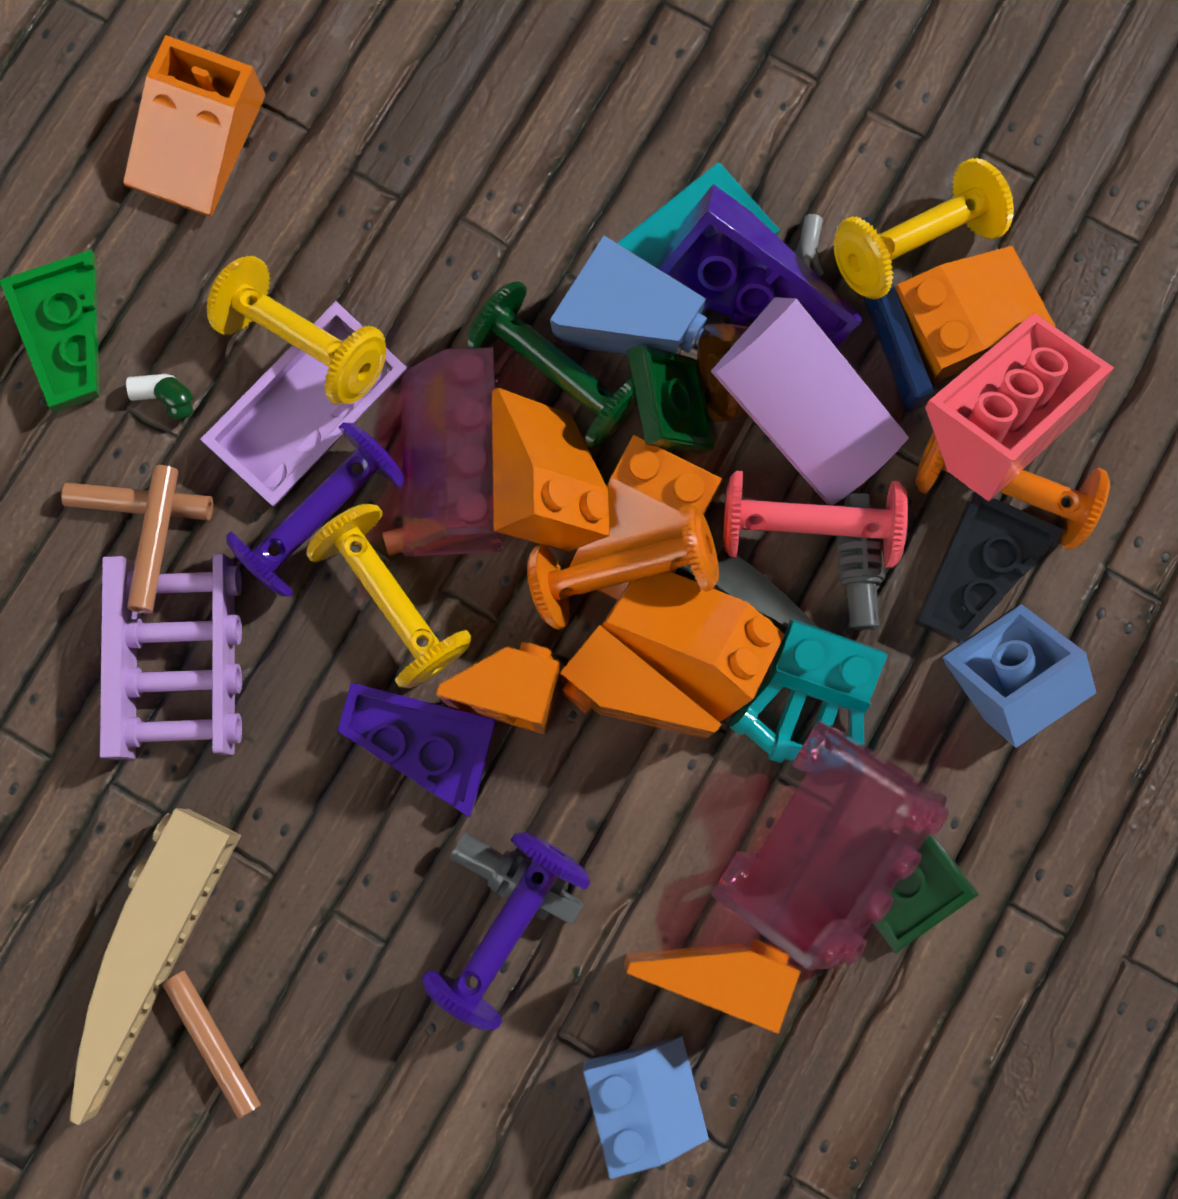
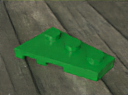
M91 249L0 279L6 300L52 413L99 398L96 256Z

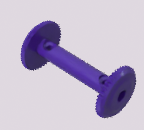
M343 422L339 429L356 450L254 550H251L232 531L226 535V544L232 550L234 556L268 589L276 592L280 597H290L294 592L274 571L376 471H379L397 488H401L404 485V474L393 458L368 433L354 423ZM361 464L364 471L361 474L353 473V465ZM271 545H278L280 547V553L277 556L269 554Z
M527 832L515 833L511 841L533 861L457 980L432 970L427 971L422 979L426 993L437 1005L463 1023L483 1031L497 1029L502 1023L501 1016L497 1013L498 1011L483 999V995L558 877L582 889H587L590 884L587 871L574 859L549 842ZM539 872L544 876L541 884H538L535 880ZM472 976L477 979V986L475 988L470 985V978Z

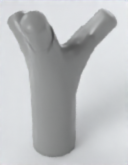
M808 214L804 218L801 237L794 253L821 277L824 272L818 258V241L823 219L819 215Z

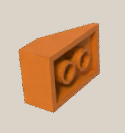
M1013 246L939 265L897 284L895 288L932 385L966 370L1033 313L1056 327Z
M500 388L493 390L494 531L565 551H572L609 537L608 489L572 415Z
M633 435L607 485L610 536L578 548L569 567L661 541L682 537L680 528L681 507L688 503L699 508L705 516L722 478L664 449L646 445L645 440ZM678 568L671 570L670 572L676 573ZM629 582L597 591L618 601Z
M670 571L630 581L601 625L719 723L753 700L785 635L748 602L716 589L705 592L696 581Z
M601 625L598 626L560 672L561 683L564 685L562 689L564 693L562 695L583 713H586L591 707L600 715L704 739L714 734L721 726V723Z
M754 939L751 948L740 943L628 953L623 962L627 974L775 1033L780 1031L801 972L788 963L790 954Z

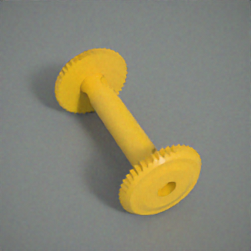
M978 158L968 159L958 165L959 167L954 172L955 176H953L954 180L952 181L954 184L952 186L954 189L952 191L954 194L953 198L880 234H877L876 229H873V225L870 226L869 222L866 223L865 219L862 220L861 217L853 216L843 220L835 233L834 254L838 268L845 281L858 294L869 299H879L888 294L889 288H891L893 283L892 260L964 224H967V228L970 227L971 231L974 230V233L978 234L979 237L982 236L983 239L992 240L1004 235L1012 223L1014 202L1011 189L1002 173L986 160Z
M245 256L234 260L222 269L215 278L207 298V318L214 330L223 335H232L248 326L249 322L252 323L254 321L326 365L329 369L326 370L324 391L326 392L327 399L335 405L344 406L356 402L373 387L386 359L385 338L379 329L369 325L361 327L359 330L357 329L355 332H352L351 336L348 335V338L344 339L343 342L267 296L271 277H269V269L263 260L255 256Z
M361 504L339 514L319 529L309 541L306 554L311 562H317L341 553L414 656L415 660L402 670L395 679L399 687L412 688L434 677L460 657L469 647L471 635L467 630H463L439 642L365 538V534L373 529L372 527L382 517L381 509L377 505ZM357 545L361 548V551L354 553L350 548ZM418 639H425L428 645L420 647L416 641Z

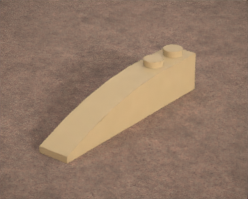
M175 808L172 815L168 813L162 818L153 835V841L157 842L148 861L142 860L130 877L128 887L132 888V891L124 905L105 951L85 1021L77 1059L70 1121L77 1125H81L98 1114L163 988L162 983L167 980L241 837L240 834L190 809Z

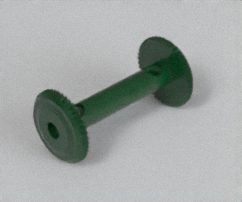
M519 281L503 285L485 302L472 321L467 334L469 350L478 354V352L480 353L487 349L488 346L490 347L498 337L503 338L512 349L579 403L591 409L597 417L587 431L584 442L589 447L602 445L623 425L638 404L633 378L621 386L616 394L609 391L597 378L517 316L526 297L527 287Z

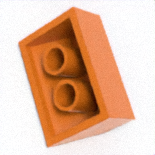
M521 642L519 650L506 647L439 684L436 695L450 708L546 734L561 680L559 661L552 660L551 650Z

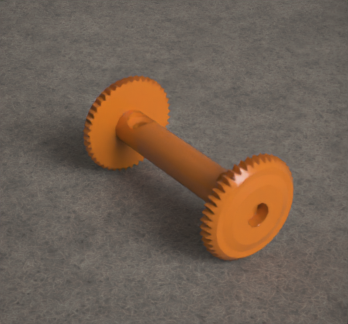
M934 431L923 452L915 480L919 492L924 494L930 490L940 470L948 472ZM1097 468L1088 475L1080 490L1077 491L1022 470L1000 493L1066 518L1063 528L1066 531L1061 537V544L1063 548L1072 550L1084 544L1096 527L1108 499L1110 479L1104 469ZM1065 496L1070 499V505L1067 508L1061 504V500Z
M689 503L681 507L680 528L682 537L580 563L564 570L560 569L556 556L551 552V549L549 550V547L542 544L534 547L527 561V577L533 602L542 620L554 629H564L567 627L570 619L569 596L584 594L660 574L683 565H691L695 580H697L703 591L713 590L719 579L718 559L710 528L701 510Z

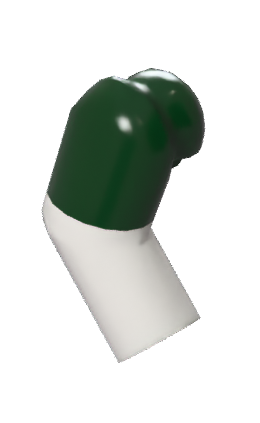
M157 374L127 378V393L131 401L158 399L167 406L166 413L168 417L175 420L185 419L192 415L193 406L190 402L193 400L192 392L174 376Z

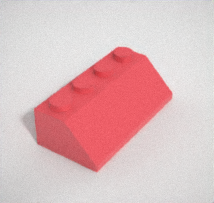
M1033 313L928 401L925 408L947 471L989 502L1090 407L1114 367Z

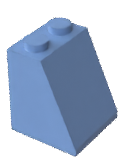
M603 236L550 319L553 340L561 346L628 355L627 350L640 344L676 354L684 350L689 354L704 330L702 327L707 317L702 315L706 299L608 237Z

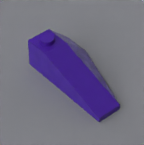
M714 184L686 216L656 266L660 271L704 297L706 300L702 312H704L705 308L732 316L731 322L746 326L747 322L753 323L774 298H796L835 347L861 323V316L761 220Z

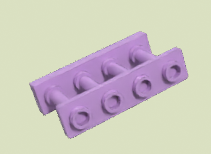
M224 553L213 554V572L159 575L156 594L213 592V621L142 623L141 619H137V612L127 609L135 563L123 556L103 557L100 757L115 760L136 759V747H140L142 742L212 739L213 753L234 755L235 743H240L242 739L241 716L239 713H235V694H239L242 689L241 667L239 664H235V644H240L242 639L241 618L239 615H235V596H239L242 590V576L239 566H234V561ZM213 640V670L142 672L140 668H137V648H141L143 643ZM212 690V719L142 722L139 717H136L137 698L141 697L143 692Z

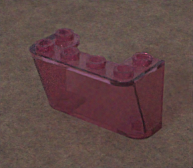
M818 721L791 764L801 771L808 772L759 852L737 851L711 893L713 897L807 970L837 968L843 963L850 966L860 957L867 944V941L863 938L873 921L878 923L888 913L894 902V897L890 894L901 878L905 880L914 872L921 860V854L918 852L928 834L934 836L942 828L949 815V810L944 808L947 799L945 795L832 725Z

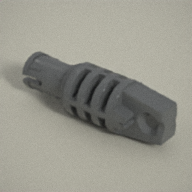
M849 494L844 500V506L870 508L869 494ZM837 536L839 582L842 583V587L847 588L849 630L865 631L880 627L877 586L881 585V580H883L881 539Z
M466 831L459 839L449 858L450 861H455L489 880L487 886L491 887L490 890L507 900L532 862L514 851L509 852L506 850L502 854L470 836ZM541 872L537 873L535 877L538 884H541L544 880ZM558 877L535 913V916L546 921L550 913L573 925L584 906V902L564 891L563 888L567 881Z

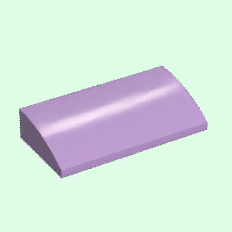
M774 298L711 370L713 375L828 505L833 506L862 485L909 439L908 435L796 298Z
M336 301L314 323L343 342L344 339L348 338V335L351 336L352 332H355L357 329L359 330L361 327L363 328ZM292 345L200 440L274 507L344 435L340 431L339 426L343 422L355 424L407 370V367L387 348L383 369L373 387L358 401L338 406L327 399L326 392L324 391L326 370L329 367Z

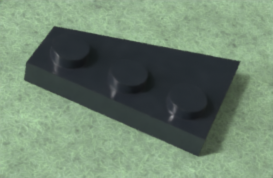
M974 491L968 499L914 624L958 644L964 642L1003 600V597L1021 577L1027 574L1044 552L1066 530L995 498L988 502Z

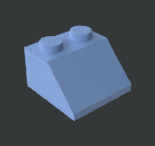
M1022 604L943 656L946 666L983 719L1015 748L1096 694L1086 652Z
M682 1035L584 1061V1075L610 1179L661 1166L709 1140Z

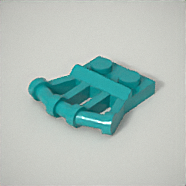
M790 619L768 679L757 690L753 700L745 704L736 713L729 727L738 735L743 733L768 753V759L778 763H782L784 759L800 765L802 771L813 775L819 770L850 769L851 774H865L867 762L864 747V714L871 705L870 699L888 654L877 648ZM785 687L791 689L774 733L758 720L757 716L776 694ZM808 695L822 700L823 704L807 745L804 746L790 740ZM839 707L848 709V750H823Z

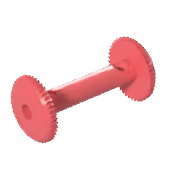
M736 471L729 478L725 497L723 540L725 544L724 550L730 557H737L739 529L879 538L883 539V562L886 568H893L902 558L907 535L908 503L907 491L899 481L891 482L885 509L742 500L743 471Z

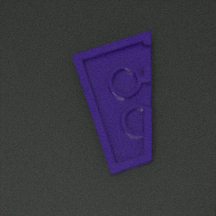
M351 683L337 731L471 818L497 721L496 719Z

